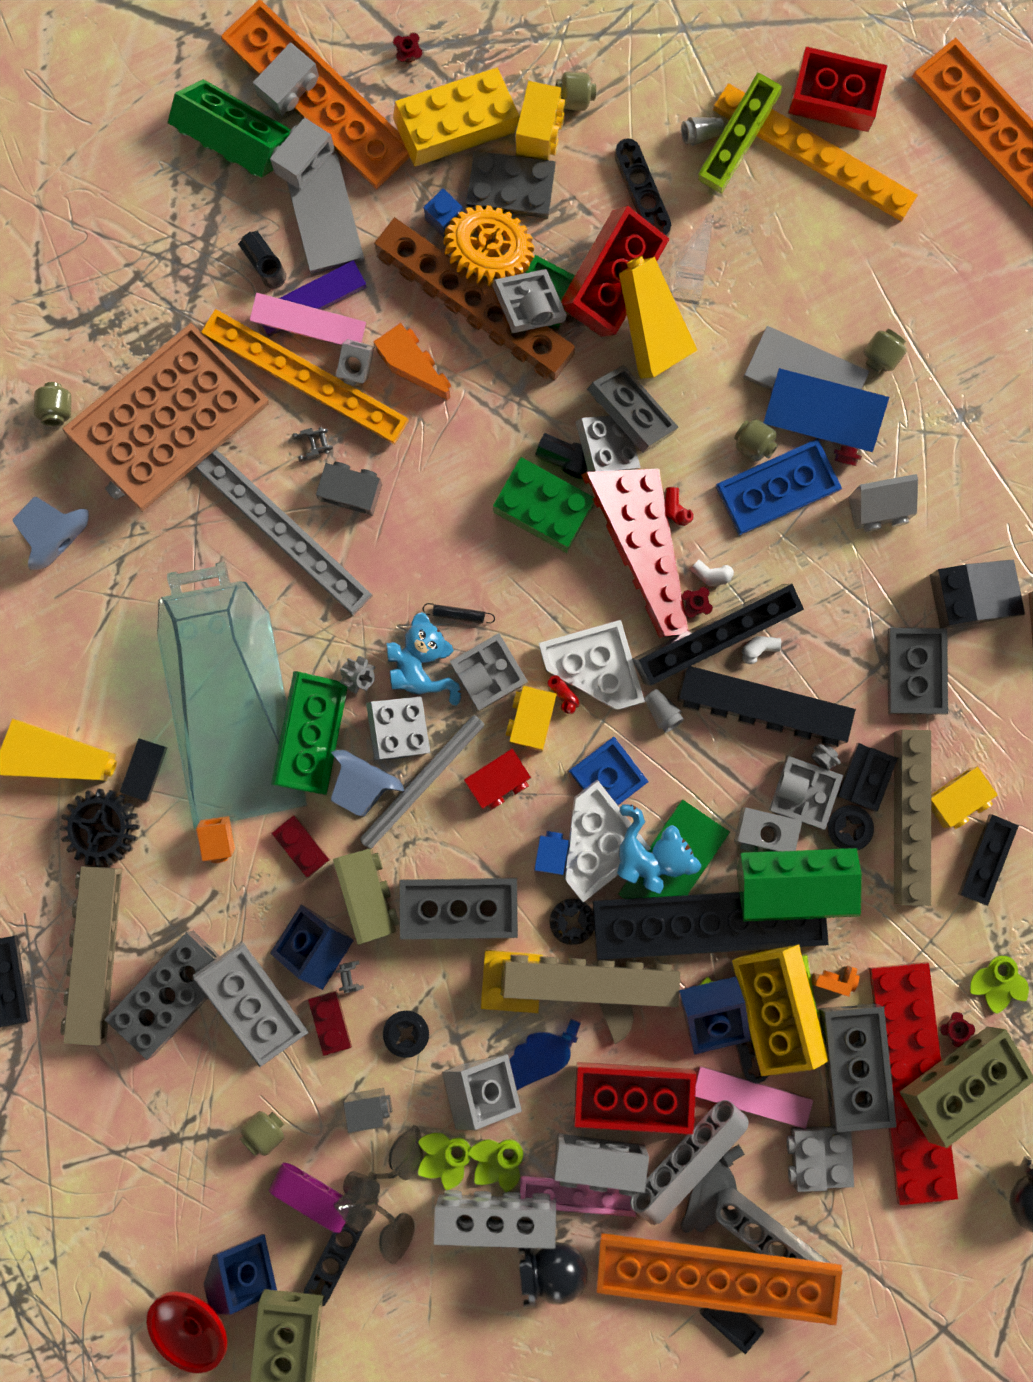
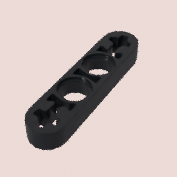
M623 139L616 145L615 160L635 209L640 216L653 226L654 219L652 216L657 214L656 220L658 225H664L662 233L668 237L671 230V220L641 148L635 140ZM625 148L632 152L633 165L629 166L628 156L622 155ZM634 172H641L646 180L641 184H635L631 181L630 176ZM647 196L652 197L656 205L652 209H645L640 203L641 199Z
M357 1197L351 1201L355 1204L353 1209H356L358 1205L362 1206V1213L366 1216H359L354 1227L348 1225L353 1216V1211H351L346 1221L348 1224H345L341 1232L346 1231L351 1234L353 1240L351 1245L348 1247L340 1246L336 1241L338 1233L333 1232L303 1293L313 1294L310 1289L315 1290L321 1278L325 1280L326 1283L321 1292L325 1296L323 1297L322 1307L328 1302L369 1221L371 1206L364 1198ZM328 1258L335 1259L339 1264V1270L334 1274L325 1272L322 1265L324 1260Z

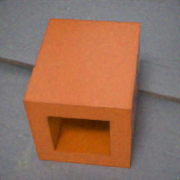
M229 816L201 820L196 829L202 861L211 860V863L227 861L229 857H232L235 850Z

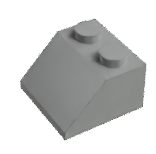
M917 474L860 484L848 497L855 530L864 528L865 532L881 529L882 524L892 523V527L908 524L909 519L917 514Z
M508 1054L464 1063L442 1071L456 1130H477L522 1112Z

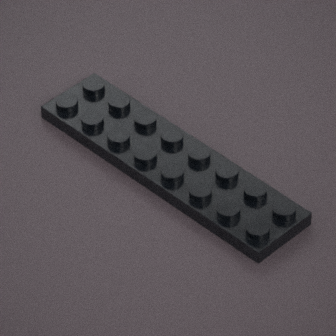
M739 892L593 901L597 960L777 949L799 945V947L829 945L827 918L743 921Z

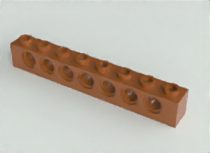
M394 217L375 241L377 257L387 266L392 264L397 267L401 276L409 282L415 280L422 285L421 289L432 298L437 296L444 301V306L454 314L459 312L465 316L467 323L474 329H483L489 334V338L498 346L504 344L511 349V354L517 360L523 363L527 361L532 364L534 371L545 379L550 377L555 381L574 356L575 346L548 326L525 330L526 334L522 338H514L511 335L512 330L494 288L488 286V283L482 279L477 284V276L474 273L467 279L466 273L468 269L465 267L457 272V261L450 264V256L446 255ZM405 249L413 251L409 257H401L399 254ZM427 265L435 267L432 273L421 271ZM449 281H454L458 284L452 290L444 288V284ZM471 297H476L480 300V303L470 306L466 301ZM493 313L503 316L499 322H492L488 317ZM538 345H543L548 351L545 354L539 355L533 349Z

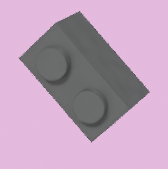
M337 461L333 465L325 463L316 496L321 502L373 516L382 488V482L377 477V473L366 469H361V472L350 470L349 465Z
M384 1088L350 1093L344 1101L348 1133L384 1127L387 1119L390 1117V1113L393 1112L391 1096L385 1095Z

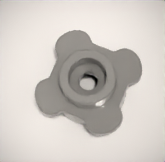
M818 744V746L813 747L815 752L811 757L822 768L830 770L832 766L835 767L836 764L839 765L841 763L837 758L838 753L829 745L825 744L823 746Z

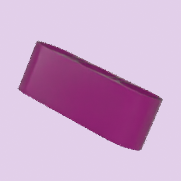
M286 1162L281 1164L268 1189L279 1200L336 1233L341 1232L355 1205L354 1202L298 1167Z

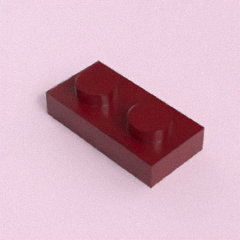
M295 815L271 833L306 878L312 876L330 861V858Z
M337 990L309 998L308 1002L323 1056L352 1048Z

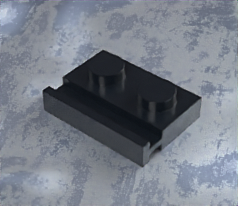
M856 743L836 797L878 812L898 758L864 746L861 743Z

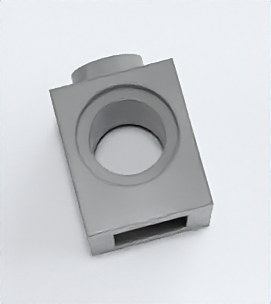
M350 339L343 342L336 376L343 378L342 381L349 385L358 386L359 383H364L369 376L375 346ZM350 357H355L360 361V370H353L349 366L348 361Z

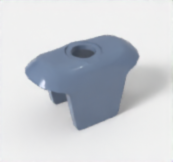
M33 497L13 518V523L32 548L28 560L29 569L40 570L51 565L86 528L89 520V511L87 509H79L63 514L38 497Z
M346 750L331 752L341 764V770L331 801L354 814L366 816L386 790L404 791V787L398 778L370 765Z

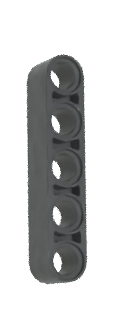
M726 1188L718 1193L716 1202L717 1221L758 1254L830 1263L739 1191L733 1188ZM724 1206H733L735 1209L729 1210L724 1208ZM748 1224H756V1225H758V1227L753 1228V1227H749V1226H747V1225H748ZM779 1242L781 1243V1245L776 1246L772 1245L771 1243Z

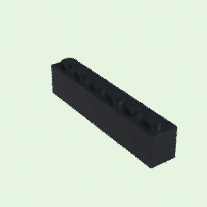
M781 584L632 658L643 683L652 686L804 610L793 584Z
M693 666L684 670L677 698L678 702L683 703L682 707L689 710L699 711L701 707L711 710L710 715L727 718V715L739 717L738 722L752 726H755V722L766 724L765 729L773 732L782 733L783 729L794 732V737L810 740L811 736L822 739L821 744H827L831 747H838L839 743L844 744L848 742L856 709Z

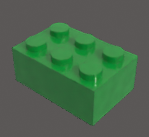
M520 457L493 504V513L567 553L594 506L593 498L595 497Z

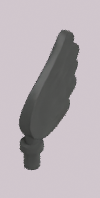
M739 1144L728 1150L691 1190L688 1205L680 1224L681 1229L685 1233L692 1231L694 1228L698 1232H703L708 1225L716 1223L718 1193L726 1188L737 1190L735 1178L729 1167L734 1165L733 1162L745 1155Z

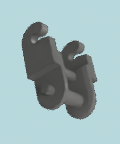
M319 427V430L313 431L312 428L300 431V434H292L293 439L308 437L312 446L311 452L306 453V456H298L299 462L319 458L320 453L325 452L327 454L333 449L332 445H328L325 436L328 433V429ZM320 436L322 447L316 448L314 437Z
M359 960L339 965L340 969L335 970L336 973H340L343 987H340L339 991L344 990V993L364 989V985L353 984L350 971L360 964Z

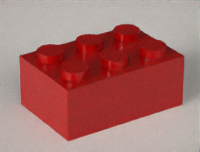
M806 46L799 64L788 114L869 132L876 118L888 65Z

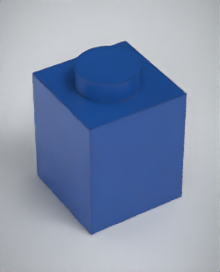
M444 188L423 207L425 220L443 238L445 237V228L449 226L451 219L457 218L458 214L463 212V207Z
M547 831L546 836H540L534 870L564 874L569 840L563 839V833Z

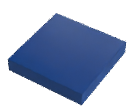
M612 737L568 771L582 790L598 780L617 806L649 782L615 737Z

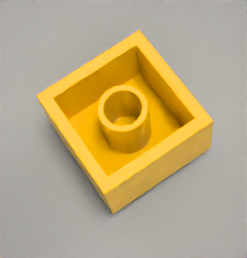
M528 81L516 131V156L549 160L550 155H556L559 141L558 133L559 129H562L565 114L563 112L565 100L561 99V87Z

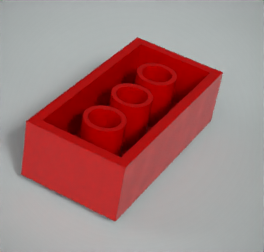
M628 205L612 210L561 300L564 310L600 337L616 335L627 316L619 273L628 268L627 263L639 256H642L643 259L655 257L656 261H658L670 238Z
M577 1062L574 1127L694 1134L696 1072L693 1069Z

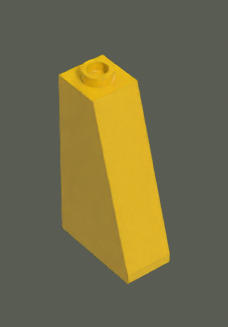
M639 256L627 263L628 268L619 273L638 374L641 379L656 377L696 352L697 347L655 257L643 259L642 256Z
M12 719L0 749V775L107 781L108 776L111 777L115 772L117 766L116 754L24 721Z

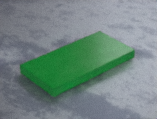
M293 671L271 785L327 795L334 755L331 752L336 750L348 690L347 686L337 680Z
M682 799L650 845L651 849L648 852L652 853L655 843L661 839L662 832L667 827L674 825L678 828L681 838L690 846L693 856L701 863V869L696 874H683L675 878L662 874L659 876L663 880L664 886L661 894L645 888L643 885L644 878L639 876L636 883L627 880L618 895L624 899L688 895L730 831Z

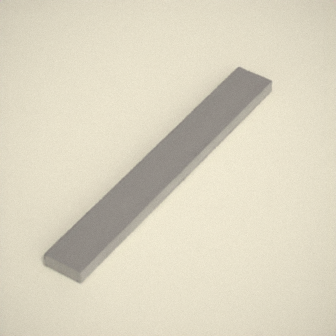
M217 449L195 467L197 471L353 616L373 596Z

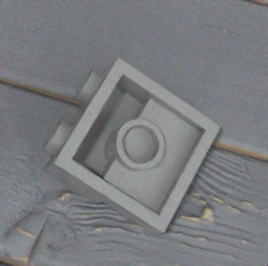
M831 1126L806 1127V1129L791 1127V1136H787L786 1139L787 1152L792 1154L793 1165L788 1166V1179L790 1184H794L797 1192L827 1191V1188L854 1187L851 1131L836 1132Z

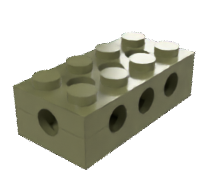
M987 1026L902 1089L900 1094L928 1142L948 1148L1033 1083V1074L1008 1031Z
M264 1289L258 1303L250 1382H315L323 1295Z

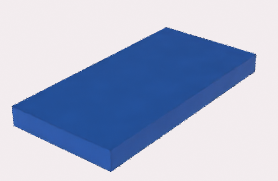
M779 368L763 423L873 452L889 397Z
M815 439L715 485L738 536L828 497L842 489L819 439Z

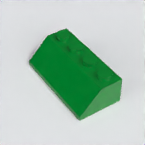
M204 79L174 94L167 122L175 127L179 133L194 138L203 147L213 149L223 155L227 161L237 163L247 169L250 174L261 178L274 171L270 160L272 153L277 146L282 145L291 129Z
M857 848L740 853L736 871L743 921L860 917L862 874Z

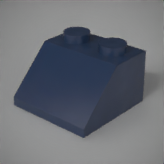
M301 904L270 954L298 979L323 990L354 940L340 928Z
M736 976L679 990L694 1055L751 1041L746 1004Z

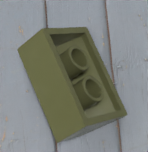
M371 848L334 858V866L357 944H363L395 933V926L399 925V920L395 908L390 909L387 898L391 897L387 880L382 881L379 870L383 869L379 853H373Z

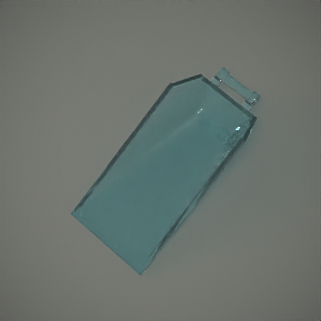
M225 562L216 563L214 567L180 574L177 572L167 573L171 595L161 597L158 600L157 636L194 829L197 828L201 820L229 816L230 822L307 806L305 791L271 785L287 699L270 612L247 582L238 581L230 583ZM213 578L219 579L220 585L182 593L181 585Z

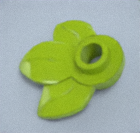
M1000 955L994 957L987 968L979 969L973 975L970 982V993L974 995L984 994L989 1008L998 1014L1007 1007L1012 998L1019 1001H1027L1029 986L1027 980L1018 974L1016 962L1008 956ZM1004 964L1006 966V973L1000 975L998 967Z
M439 1132L423 1136L418 1143L427 1154L419 1166V1176L425 1178L441 1177L442 1184L446 1190L455 1188L464 1178V1166L471 1159L468 1153L471 1148L470 1144L463 1138L450 1139ZM455 1147L461 1148L463 1151L462 1156L455 1157L452 1154V1149Z
M485 1139L477 1142L470 1148L469 1155L476 1161H479L475 1169V1184L488 1185L498 1181L505 1192H509L517 1185L520 1179L518 1166L523 1160V1149L517 1141L505 1139L498 1143L491 1139ZM511 1149L514 1154L511 1157H505L503 1155L504 1151Z

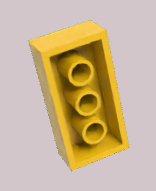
M498 67L395 101L393 120L414 167L513 134L516 131L520 117Z
M799 945L749 953L732 960L736 978L745 1000L749 1030L761 1076L814 1070L828 1062L829 1059Z

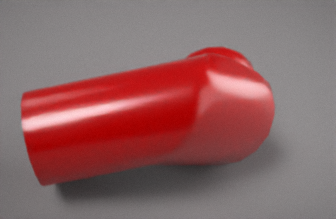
M667 487L665 490L667 516L677 525H688L694 519L693 512L679 504V488Z
M554 675L550 677L548 686L563 702L560 706L561 710L566 714H574L576 708L579 707L578 697L559 676Z

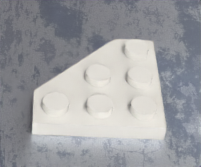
M621 620L539 643L546 672L553 676H559L564 682L615 710L645 702Z
M598 780L575 796L573 802L564 879L582 902H585L618 875L617 871L620 864L619 847L624 840L627 829L632 824L626 816L621 815L619 812L620 808ZM638 832L636 838L648 851L651 848Z

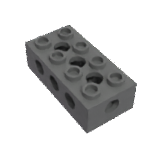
M517 878L400 880V939L518 938ZM431 900L437 904L438 912L435 916L425 915L422 908L425 901ZM461 900L466 903L467 913L465 915L456 916L452 912L451 905L454 901ZM492 900L497 906L495 914L491 916L484 915L480 910L481 902Z
M195 931L186 932L105 1018V1021L146 1060L152 1058L208 999L196 981L186 976V967L188 965L192 966L197 973L220 957V955ZM167 987L174 990V1001H170L167 999ZM147 1009L154 1013V1023L147 1020L145 1015Z
M873 1003L818 1008L820 1011V1028L829 1059L828 1062L824 1063L830 1126L836 1132L897 1127L884 1007ZM858 1030V1040L850 1044L849 1035L853 1031ZM861 1060V1070L857 1073H852L853 1064ZM864 1090V1099L859 1103H855L856 1094Z

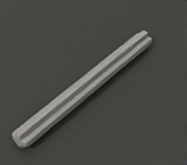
M472 716L360 837V841L365 847L371 849L484 727V723L477 716Z

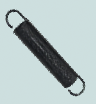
M426 603L423 606V612L425 613L424 607L427 604L433 605V616L483 624L485 614H490L494 617V620L486 623H493L495 621V616L485 611L436 605L433 603Z

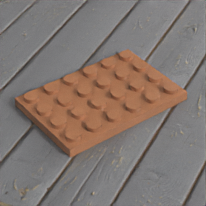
M190 323L62 429L84 454L143 512L268 406L269 400Z

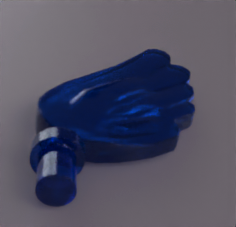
M570 1019L566 1032L563 1031L562 1036L551 1032L531 1033L527 1036L525 1043L516 1046L514 1055L509 1058L517 1091L533 1082L557 1073L568 1064L571 1058L573 1042L577 1043L578 1040L577 1033L581 1022Z

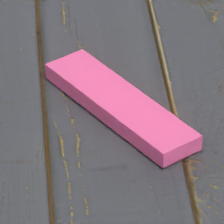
M256 293L250 322L340 346L347 339L362 343L366 322L260 293Z
M699 1066L696 1097L716 1103L728 1100L740 1110L806 1129L813 1103L811 1098L764 1084L752 1083L747 1079Z
M521 1176V1199H525V1197L532 1198L534 1193L550 1194L551 1200L556 1198V1211L636 1217V1212L630 1206L632 1196L620 1194L619 1189L607 1188V1192H598L589 1189L590 1185L578 1184L577 1188H568L561 1186L560 1181H555L554 1178Z

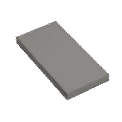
M333 154L302 190L287 182L311 274L338 268L353 260L355 263L365 261L338 156Z
M767 326L743 378L772 391L778 369L781 368L862 389L869 371Z
M243 941L193 975V979L259 1067L308 1034L304 1024Z

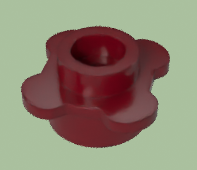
M412 32L409 36L404 37L398 35L393 39V45L397 48L396 59L399 62L409 63L422 57L423 51L419 48L418 42L420 37L417 33Z
M701 587L697 591L686 590L683 592L682 599L685 601V614L688 617L693 618L695 615L702 613L708 615L712 612L713 606L709 603L708 599L710 591L706 587ZM695 600H699L700 604L696 605Z
M953 1012L951 1019L946 1024L940 1026V1033L948 1036L952 1040L953 1046L960 1047L975 1033V1026L964 1020L962 1013ZM956 1027L960 1028L959 1032L955 1031Z

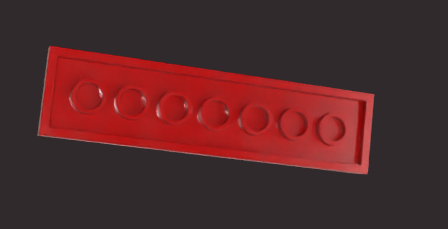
M929 962L871 967L869 972L873 1003L883 1006L885 1012L897 1126L888 1128L897 1203L899 1205L957 1200L958 1192L952 1144L945 1148L929 1143L900 1094L902 1089L941 1061Z

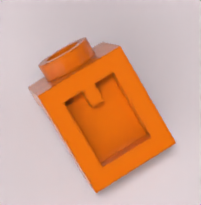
M846 966L841 982L839 981L841 975L823 970L822 975L813 973L812 985L850 997L851 991L855 992L859 983V975H856L858 969Z

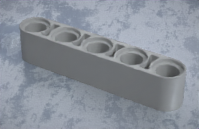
M728 1100L719 1101L694 1127V1134H688L646 1179L645 1193L637 1192L636 1196L631 1197L630 1206L632 1210L652 1225H657L664 1221L745 1133L749 1124L746 1115Z

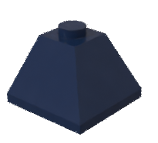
M260 1234L213 1254L203 1285L207 1303L217 1314L231 1315L259 1302L264 1289L277 1290L265 1234Z

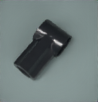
M258 230L255 232L250 231L242 236L238 246L257 271L263 283L269 288L281 287L285 283L286 272L279 258L272 252ZM277 268L274 274H266L269 269Z
M544 433L538 444L535 457L561 467L562 471L572 477L583 479L581 475L588 472L582 445L580 443L570 444Z

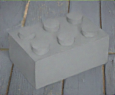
M558 1133L553 1168L555 1181H560L561 1186L568 1188H577L578 1184L590 1185L589 1189L593 1191L607 1192V1188L619 1189L620 1194L636 1196L637 1192L645 1193L649 1155L645 1145Z

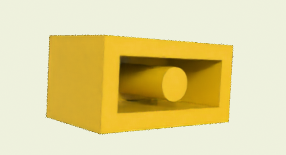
M523 686L522 692L516 691L512 708L517 709L515 720L509 719L505 734L510 736L509 742L511 744L543 751L556 693Z
M978 766L971 767L931 794V811L943 828L953 827L958 829L969 821L967 816L974 811L981 813L993 805L991 800L998 796V794Z

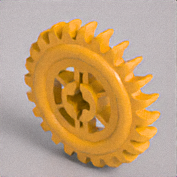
M480 205L475 206V210L468 207L465 208L464 212H460L457 218L451 219L449 226L445 228L443 244L446 246L445 254L448 255L453 252L450 257V264L459 260L457 272L467 267V279L475 272L477 273V284L483 276H487L488 286H490L494 277L500 279L505 278V276L523 274V271H528L530 263L534 258L533 251L535 249L531 243L532 236L526 234L528 228L524 225L519 226L521 220L518 218L512 219L510 212L503 214L501 208H497L494 211L492 206L488 205L486 209H483ZM477 230L479 237H470ZM509 249V251L502 256L500 252Z

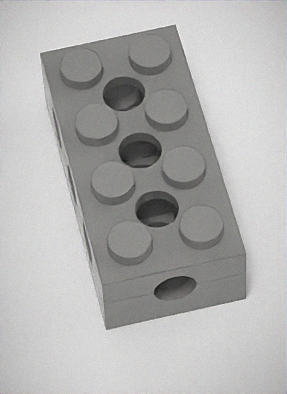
M447 1190L444 1191V1194H439L435 1206L434 1245L555 1249L556 1198L551 1200L550 1194L534 1193L532 1198L525 1197V1199H521V1194L517 1192H505L503 1196H491V1192L476 1191L474 1195H462L461 1191ZM461 1215H468L471 1219H465ZM491 1216H499L501 1220H494ZM521 1217H529V1218H531V1220H530V1221H523V1220H521L520 1218H521Z

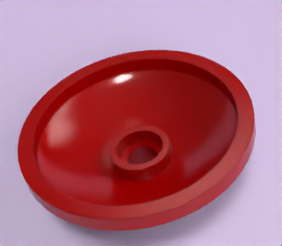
M167 1292L159 1296L150 1306L146 1317L148 1334L157 1351L169 1363L190 1373H206L220 1364L227 1351V1336L221 1319L205 1301L184 1292Z

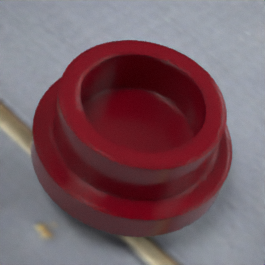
M841 445L840 450L834 449V454H836L834 461L857 466V462L861 460L862 456L857 455L858 449Z

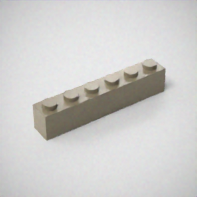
M899 730L894 732V757L898 758L894 767V904L931 906V730Z
M81 866L80 872L76 874L75 888L79 889L78 900L74 901L72 916L76 918L75 930L71 931L69 945L73 947L72 959L68 960L66 969L70 982L69 988H66L64 993V1006H67L66 1018L64 1017L61 1023V1035H64V1043L100 1046L106 1043L108 1022L105 1021V1018L109 1015L123 868Z
M511 955L510 960L503 959L501 996L518 999L679 1007L680 971L672 969V964L655 963L654 968H643V962L626 961V966H615V961L597 960V965L586 964V959L569 958L568 963H557V957L540 956L539 961H528V956Z

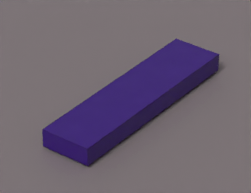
M353 260L279 299L324 310L367 288V285ZM262 325L268 337L282 331Z

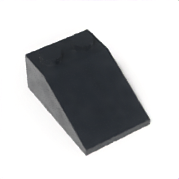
M1014 559L942 568L929 575L940 628L949 629L1025 615Z

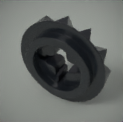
M854 805L842 806L832 813L827 823L828 836L834 845L840 849L857 848V851L863 849L869 844L874 834V824L871 816L861 807ZM847 820L851 824L862 825L854 830L853 837L849 833L839 832L846 827Z
M571 898L559 902L553 908L550 915L549 923L553 935L560 942L568 945H577L585 942L592 936L594 931V915L591 907L579 899ZM580 911L578 922L583 929L572 927L566 933L565 930L568 923L562 914L573 917Z
M411 1010L398 1011L386 1021L383 1028L385 1046L392 1054L398 1057L410 1058L418 1055L424 1050L429 1040V1027L421 1015ZM414 1024L411 1035L416 1043L408 1038L398 1043L401 1032L396 1025L406 1029Z

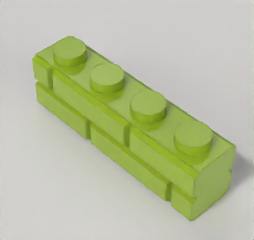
M757 72L698 173V180L721 194L724 192L740 165L743 155L747 153L770 114L773 105H775L780 97L782 90L780 84Z

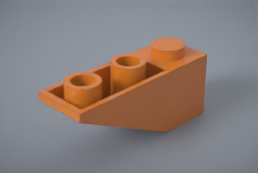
M402 323L373 341L377 353L392 373L446 400L451 398L449 391L451 387L450 382L443 373L437 374L432 367L435 365L433 358L427 350L422 352L417 346L419 339L411 328L406 330Z

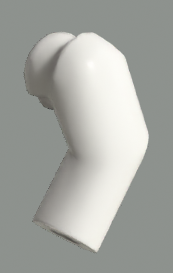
M698 560L690 569L691 572L710 587L726 585L734 575L733 569L728 565L709 569L701 560Z
M763 636L752 638L743 646V662L746 664L756 663L757 657L763 651L780 652L781 638Z

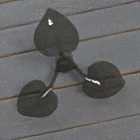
M414 1124L411 1129L400 1135L391 1147L389 1167L393 1171L390 1173L369 1172L368 1176L356 1171L350 1172L343 1183L345 1194L334 1204L335 1209L342 1215L346 1224L355 1231L366 1228L373 1220L376 1210L388 1219L390 1224L385 1226L380 1233L379 1247L384 1259L391 1264L397 1263L408 1249L414 1235V1221L407 1213H400L394 1218L392 1214L377 1204L379 1202L380 1184L376 1179H393L398 1175L400 1179L406 1181L416 1173L421 1164L424 1150L418 1143L422 1138L421 1132Z

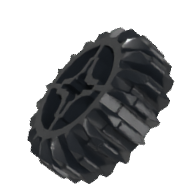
M97 789L95 795L92 791L88 790L85 792V799L82 796H76L75 801L78 806L68 804L67 808L72 812L71 815L63 814L61 816L63 820L68 821V825L60 826L61 831H68V835L62 837L61 840L62 842L71 841L72 843L67 847V852L71 853L77 850L74 857L75 860L79 861L85 857V865H91L95 860L97 867H102L105 861L108 865L115 864V857L123 860L125 855L122 849L131 852L133 847L128 841L138 840L136 835H131L132 830L140 829V825L132 824L131 820L138 818V814H128L133 808V804L127 803L123 805L125 796L119 795L115 799V791L109 790L106 795L104 789ZM102 804L101 810H97L96 815L92 819L82 818L88 809ZM111 809H113L117 813L120 819L121 829L117 828L112 823L113 813L111 812ZM103 822L101 825H105V829L111 832H98L99 830H95V827L89 824ZM80 827L88 833L87 843H89V846L81 838ZM107 837L118 838L112 847L105 851L97 852L99 845H103Z

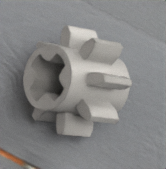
M358 656L356 661L348 658L347 662L340 668L342 676L340 683L347 686V689L354 693H357L359 688L367 691L375 681L373 672L375 666L369 664L368 660L361 656Z

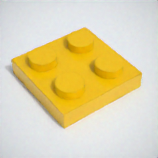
M485 950L481 1009L539 1013V1000L504 998L501 996L503 959L510 960L511 955L528 956V961H539L540 956H543V954Z

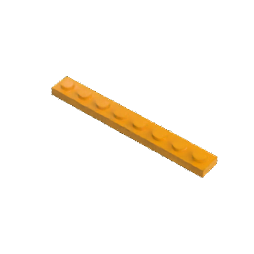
M728 83L715 103L713 111L730 120L745 92ZM774 109L771 110L757 134V137L901 222L918 194Z
M217 309L213 311L201 331L206 338L394 445L409 422L408 418L351 385L344 383V381Z

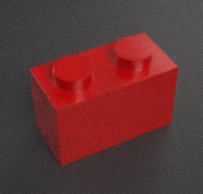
M512 748L465 778L464 781L482 809L489 807L490 811L505 802L503 796L512 791L516 795L529 787L527 781L531 779V776Z

